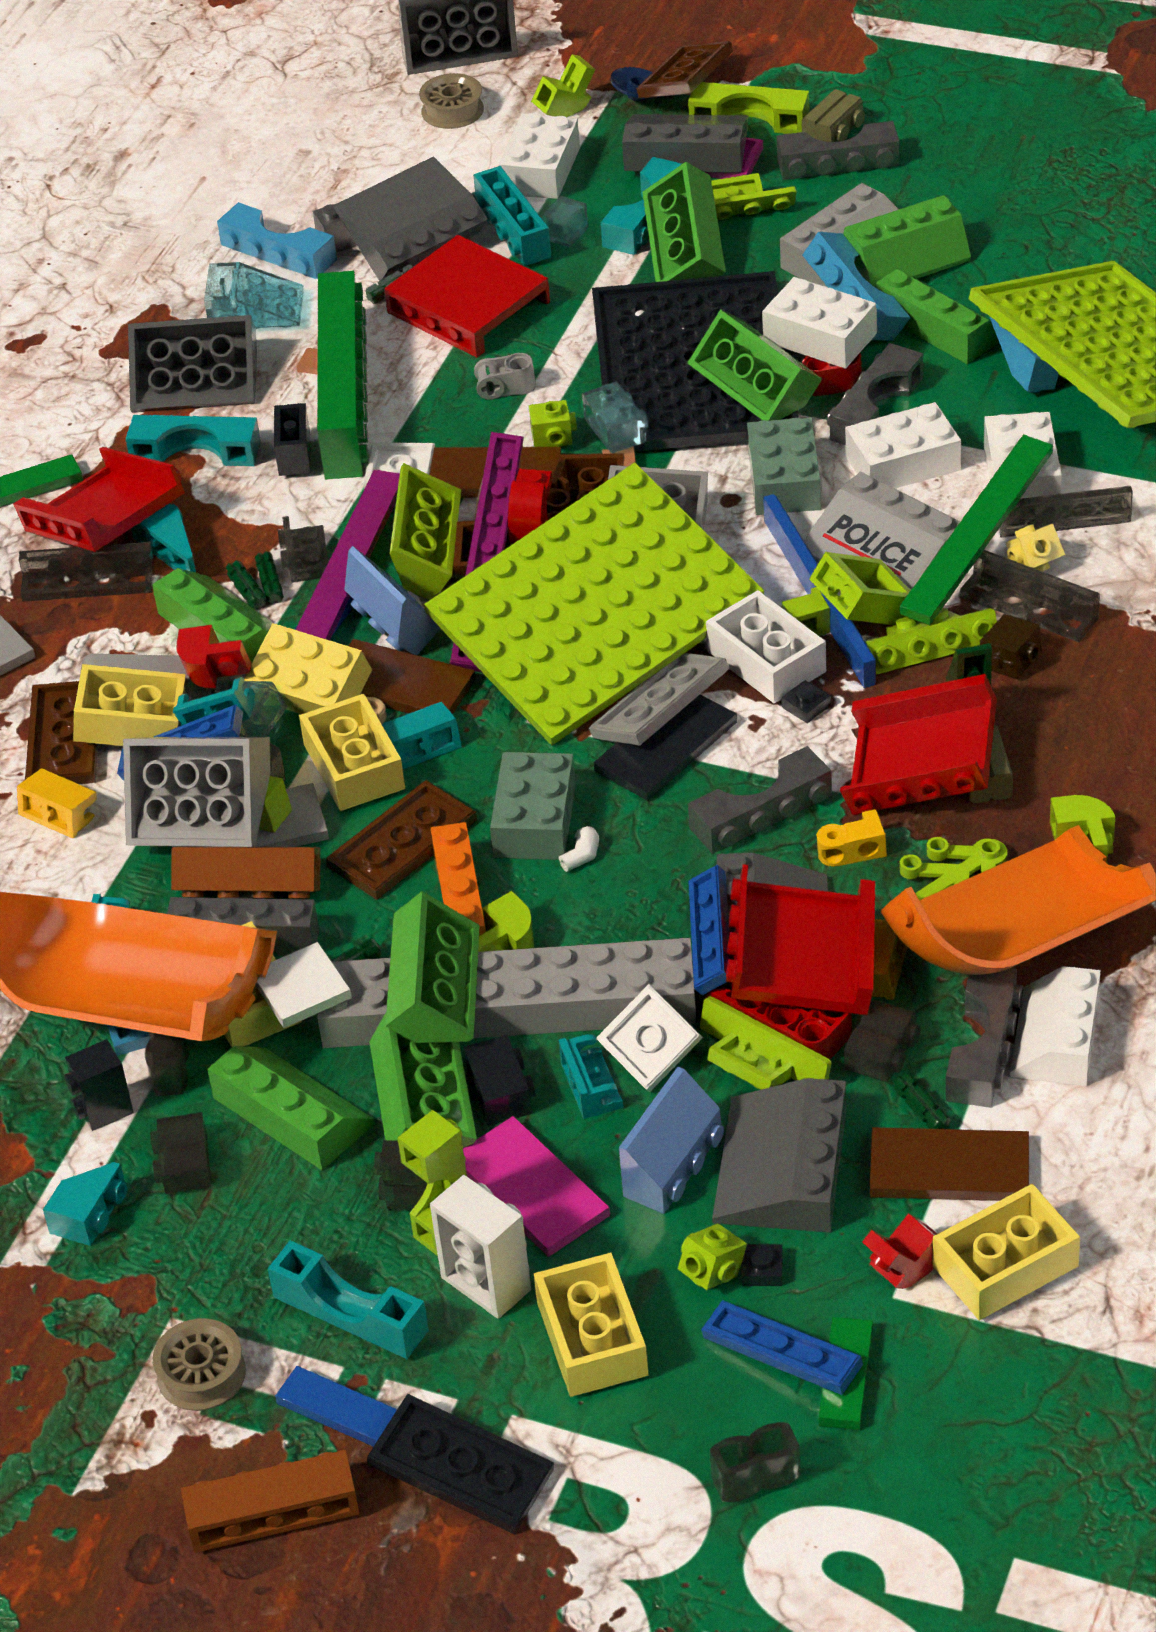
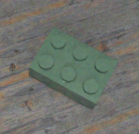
M812 417L747 422L748 454L756 515H764L763 497L771 494L777 496L787 513L821 510L820 474Z
M503 752L490 825L494 858L559 860V856L566 853L576 786L573 754Z

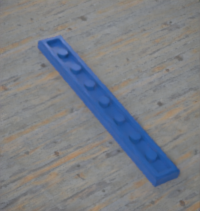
M774 494L764 496V522L807 594H811V588L816 586L809 578L818 564L777 496ZM822 594L830 607V632L863 688L874 686L876 682V659L853 621L847 620Z

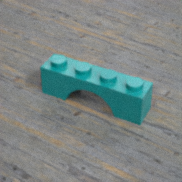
M652 157L640 172L641 197L643 198L642 192L679 167L682 163ZM644 200L631 205L613 206L601 221L602 247L635 255L641 246L647 243L649 234Z
M133 415L126 436L128 453L161 462L182 450L205 449L219 456L223 466H255L261 439L257 417Z
M291 1240L268 1267L274 1298L405 1359L409 1358L429 1331L423 1300L392 1286L383 1294H371L359 1290L343 1280L331 1268L322 1254Z

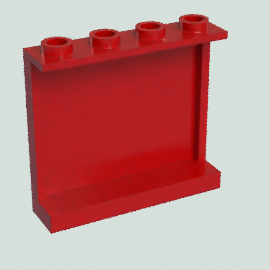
M456 235L384 288L387 313L476 358L485 352L484 336L535 298L545 304L550 303L547 277L460 235Z
M101 447L99 451L106 465L101 470L48 504L23 497L13 503L26 532L96 552L183 495L185 491L181 484V474L172 464Z
M986 674L852 702L851 712L859 725L851 785L840 787V792L852 815L874 809L881 810L988 789L997 698Z
M743 864L740 879L733 878L730 900L737 901V905H731L729 927L735 928V932H730L727 954L734 955V960L728 959L726 969V982L732 983L731 998L867 1015L874 985L875 881L861 879L857 895L747 881L748 865Z

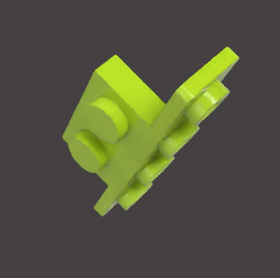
M759 173L711 181L717 220H724L732 215L744 213L746 215H754L768 209L784 210L795 204L797 193L795 186L763 191Z
M942 608L931 625L909 617L896 620V625L886 627L887 636L865 642L876 659V675L955 653L956 649L980 645V640L997 622L994 609L988 608L960 616L948 611L947 608Z
M712 996L704 999L700 1028L720 1039V1041L709 1048L708 1061L721 1067L724 1071L749 1082L760 1090L782 1085L790 1078L795 1081L805 1078L829 1079L832 1064L830 1059Z

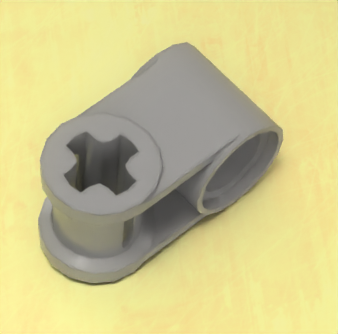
M526 353L485 358L478 361L474 367V375L478 379L476 384L477 393L480 397L487 400L528 394L536 387L532 358ZM486 367H489V375H487ZM489 383H492V391L489 390Z

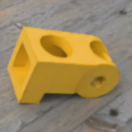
M876 809L862 812V820L843 825L827 824L822 826L816 834L818 859L826 866L836 867L887 856L886 836Z

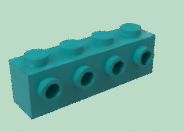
M497 166L473 174L475 192H472V195L485 214L487 223L489 225L492 224L496 229L499 239L507 243L513 257L516 256L523 266L550 258L549 227L503 168Z

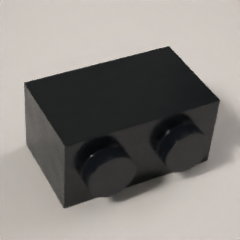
M306 403L274 406V450L279 476L311 473L310 427Z
M508 1035L465 1046L464 1053L467 1073L487 1125L491 1126L502 1123L512 1116L519 1118L532 1114L530 1098L536 1097L534 1084L530 1075H523L522 1070L525 1069L521 1051L519 1047L512 1048Z
M107 1039L65 1057L69 1073L64 1074V1079L72 1096L75 1095L74 1098L70 1099V1102L78 1120L85 1118L91 1130L94 1131L134 1113L122 1063Z

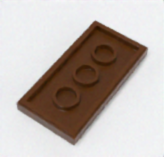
M724 41L680 46L636 88L638 98L692 93L733 52L732 43Z
M434 447L430 475L461 489V498H478L488 447ZM522 447L521 469L552 471L553 476L558 465L559 454H562L561 447Z
M353 639L348 645L349 647L362 650L372 668V672L361 694H365L366 697L380 699L386 708L409 714L442 701L453 714L476 680L475 670Z
M79 681L32 685L25 780L42 768L77 784L96 783L98 744L73 741L74 708Z
M425 780L326 857L327 867L378 900L434 855L430 827L466 822L468 828L477 821L476 811Z
M872 1127L870 1197L1000 1201L1029 1186V1131Z

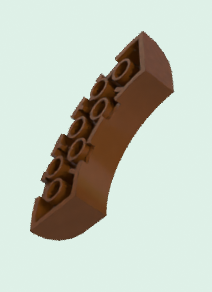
M624 453L559 454L558 465L552 476V484L547 499L548 520L606 482L609 476L610 465L624 466ZM475 520L457 522L453 566L456 582L466 575ZM509 531L507 533L505 549L514 544L509 543Z

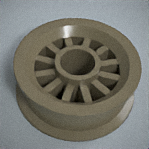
M460 73L443 74L426 81L419 91L420 100L424 104L421 109L423 119L428 124L443 129L461 128L474 123L481 117L484 111V105L480 99L482 94L480 82L469 75Z
M198 1318L181 1322L170 1328L159 1339L153 1352V1367L157 1375L160 1392L171 1404L185 1410H208L224 1404L239 1391L245 1379L246 1365L239 1337L228 1325L217 1320Z

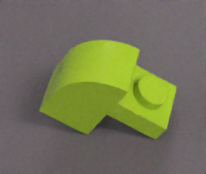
M572 54L560 80L542 76L531 102L546 115L554 117H569L582 111L592 98L586 92L595 68L581 56Z
M1086 795L1051 798L1050 826L1054 840L1068 829L1079 825L1096 849L1107 857L1108 854H1113L1115 814L1106 803Z
M510 891L482 908L486 932L479 936L478 952L534 948L530 910L515 893Z

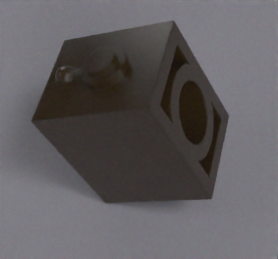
M1003 614L980 640V645L990 643L992 646V671L1018 679L1030 664L1035 663L1042 652L1040 624Z

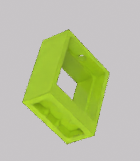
M825 552L809 578L847 620L896 625V620L906 617L900 614V605L911 590L881 559Z

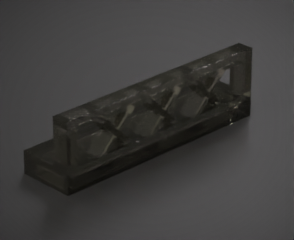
M1131 486L1022 498L998 529L1000 538L1016 536L1014 531L1032 524L1035 530L1053 524L1056 531L1130 523L1132 516Z
M150 542L105 545L96 552L80 547L19 551L18 560L22 573L20 594L22 602L153 593L152 584L154 583L155 565ZM134 576H145V581L130 582L128 580ZM105 578L112 580L107 584L98 585L96 583L100 579ZM68 581H79L75 586H64ZM34 583L47 584L41 589H30L31 584Z
M986 550L981 553L974 563L973 575L960 589V597L1003 614L1040 624V628L1076 642H1080L1099 619L1100 593ZM980 583L992 588V591L979 592L974 589ZM1016 597L1021 599L1022 602L1011 604L1004 601L1003 598ZM1045 608L1052 613L1040 615L1034 613L1033 610ZM1074 619L1082 623L1076 629L1064 624L1063 621Z

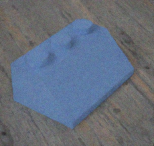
M354 546L349 549L344 590L354 599L350 603L351 606L364 617L369 614L371 619L368 623L382 635L387 632L389 636L386 641L396 650L403 651L406 649L411 654L418 655L441 628L430 618L425 609L385 570Z
M676 1068L619 1146L623 1197L665 1214L673 1201H679L687 1181L692 1174H698L703 1166L706 1154L711 1147L715 1148L718 1146L724 1133V1127L721 1126L719 1106L683 1068Z

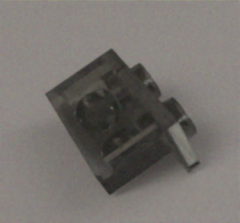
M289 516L282 517L284 529H278L280 549L286 548V550L280 551L282 569L289 570L291 583L320 579L328 564L324 526H307L291 529Z

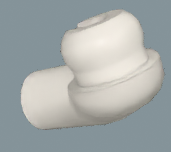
M586 826L577 830L575 838H577L575 849L559 856V861L564 871L568 872L596 857L599 835L594 828Z

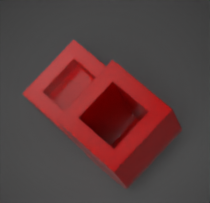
M519 469L516 481L511 483L509 494V543L517 542L548 521L547 499L552 484V471Z
M212 625L179 629L176 645L177 653L189 679L197 686L216 688L217 678L250 673L252 663L241 640L220 643Z
M908 1213L889 1238L871 1230L862 1243L873 1252L869 1257L871 1259L869 1264L896 1288L904 1289L911 1287L934 1269L933 1236L938 1233L926 1222Z

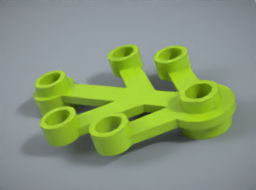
M933 837L927 842V857L929 859L943 861L946 858L965 859V861L960 864L922 863L918 856L909 854L900 859V874L907 879L939 877L915 893L917 898L921 900L968 879L977 870H981L982 873L1004 863L1007 860V848L1002 842L995 839H982L973 846L949 845L946 839Z

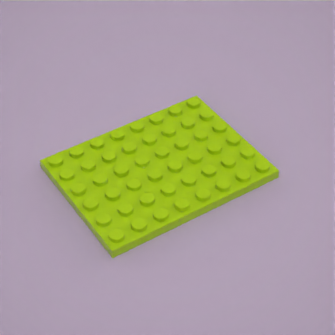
M1116 261L971 288L969 300L978 306L983 313L988 314L999 323L1000 327L1010 332L1019 342L1036 353L1041 360L1053 367L1059 375L1065 377L1080 392L1095 401L1101 409L1106 410L1117 419L1119 424L1126 428H1134L1139 425L1156 422V292Z
M634 462L426 602L424 609L430 618L551 745H554L706 639L707 620L757 590L764 594V590Z

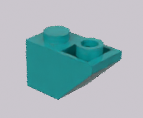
M112 1162L61 1180L43 1208L49 1234L91 1246L98 1233H102L107 1227L109 1216L116 1204H120L126 1195L127 1183L124 1180L121 1164Z

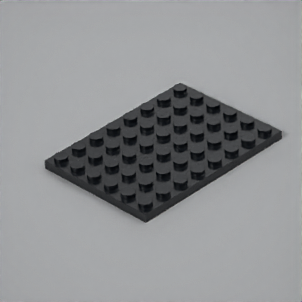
M775 271L592 288L608 449L634 447L635 452L748 441L747 422H759L762 420L690 366L688 361L720 309L742 319L763 335L762 311L778 295ZM638 310H643V311H644V312H643L642 314H640L639 316H636V315H635V313H636ZM780 347L781 349H783L785 352L788 353V349H785V348ZM798 410L781 420L799 418Z

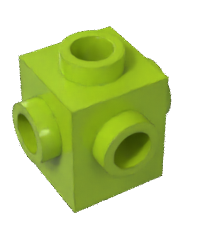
M566 400L528 405L534 447L572 445L571 432L577 431L575 412L569 413Z
M717 1223L687 1236L681 1247L682 1255L678 1270L692 1279L696 1285L706 1290L722 1283H727L731 1279L738 1277L747 1243Z

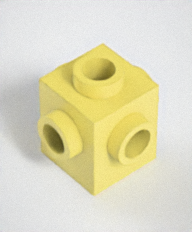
M1033 524L1014 531L1017 538L1005 542L1008 548V560L1016 568L1017 573L1030 570L1031 575L1040 573L1050 568L1049 561L1065 555L1053 524L1036 530Z

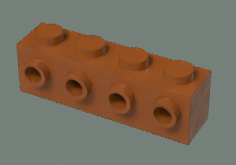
M172 847L171 890H182V897H204V891H217V897L238 898L239 891H253V898H275V891H289V898H310V891L320 890V847Z
M346 1450L324 1452L316 1457L294 1462H281L273 1467L255 1471H242L234 1476L212 1481H199L194 1485L181 1488L186 1521L194 1553L359 1515Z

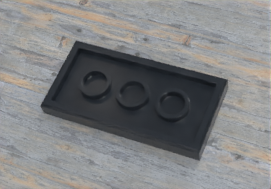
M699 694L641 745L616 742L593 762L594 771L649 801L737 723V714Z
M408 1393L367 1456L368 1465L514 1535L517 1533L554 1470V1462Z

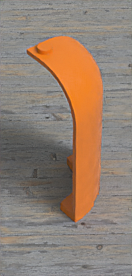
M1077 825L1068 829L1050 843L921 900L917 898L912 887L906 888L882 909L881 913L900 940L927 962L939 968L960 974H992L1015 967L1155 902L1156 873L1150 862L1136 867L1122 864L1116 867L1108 865L1106 863L1107 856L1094 847L1080 826Z
M0 892V989L12 1002L36 1013L197 1041H209L226 1034L229 1031L228 1025L235 1018L242 1019L256 999L251 993L258 977H266L274 951L277 931L79 900Z

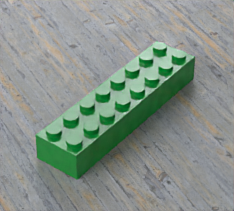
M354 270L318 273L317 431L325 480L363 477V464L368 463L369 459L367 444H363L368 443L367 424H364L368 423L367 404H364L368 403L367 386L364 384L368 382L366 368L367 335L365 327L367 319L366 309L362 304V282L356 283Z

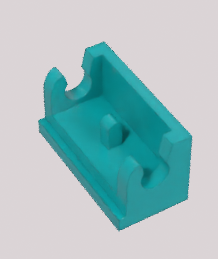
M240 677L234 679L232 689L192 701H188V693L180 695L177 705L173 708V713L180 724L184 725L237 704L243 711L242 721L247 720L251 717L255 692L252 687L246 688L243 692L244 678Z
M442 701L382 724L401 758L403 769L462 747L456 718Z
M587 1034L568 1040L566 1038L559 1039L561 1065L583 1119L623 1108V1100L614 1084L601 1048L592 1047L587 1050H581L584 1046L597 1043L595 1035Z

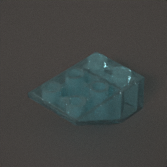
M241 262L209 263L204 297L207 318L251 315L256 329L300 326L304 285Z

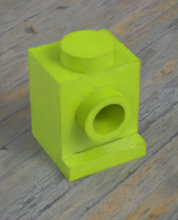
M817 587L811 588V594L782 602V609L818 636L830 633V607Z

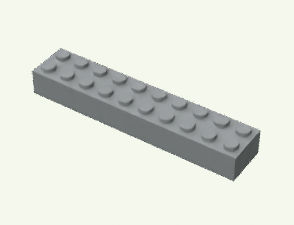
M691 938L478 952L474 1038L604 1030L648 984L689 1024L696 1023ZM390 958L332 962L350 988L352 998L318 1013L323 1048L370 1045L369 1041L387 1011Z

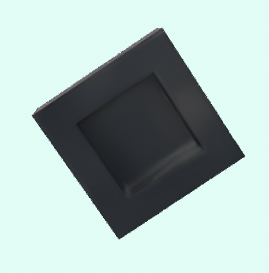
M806 680L782 697V708L805 723H809L831 706V695Z
M747 1244L742 1260V1286H782L783 1244Z

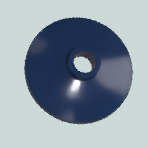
M623 67L616 69L611 74L610 81L613 87L627 95L631 100L642 101L644 99L662 97L638 98L636 88L653 73L651 71L636 67Z

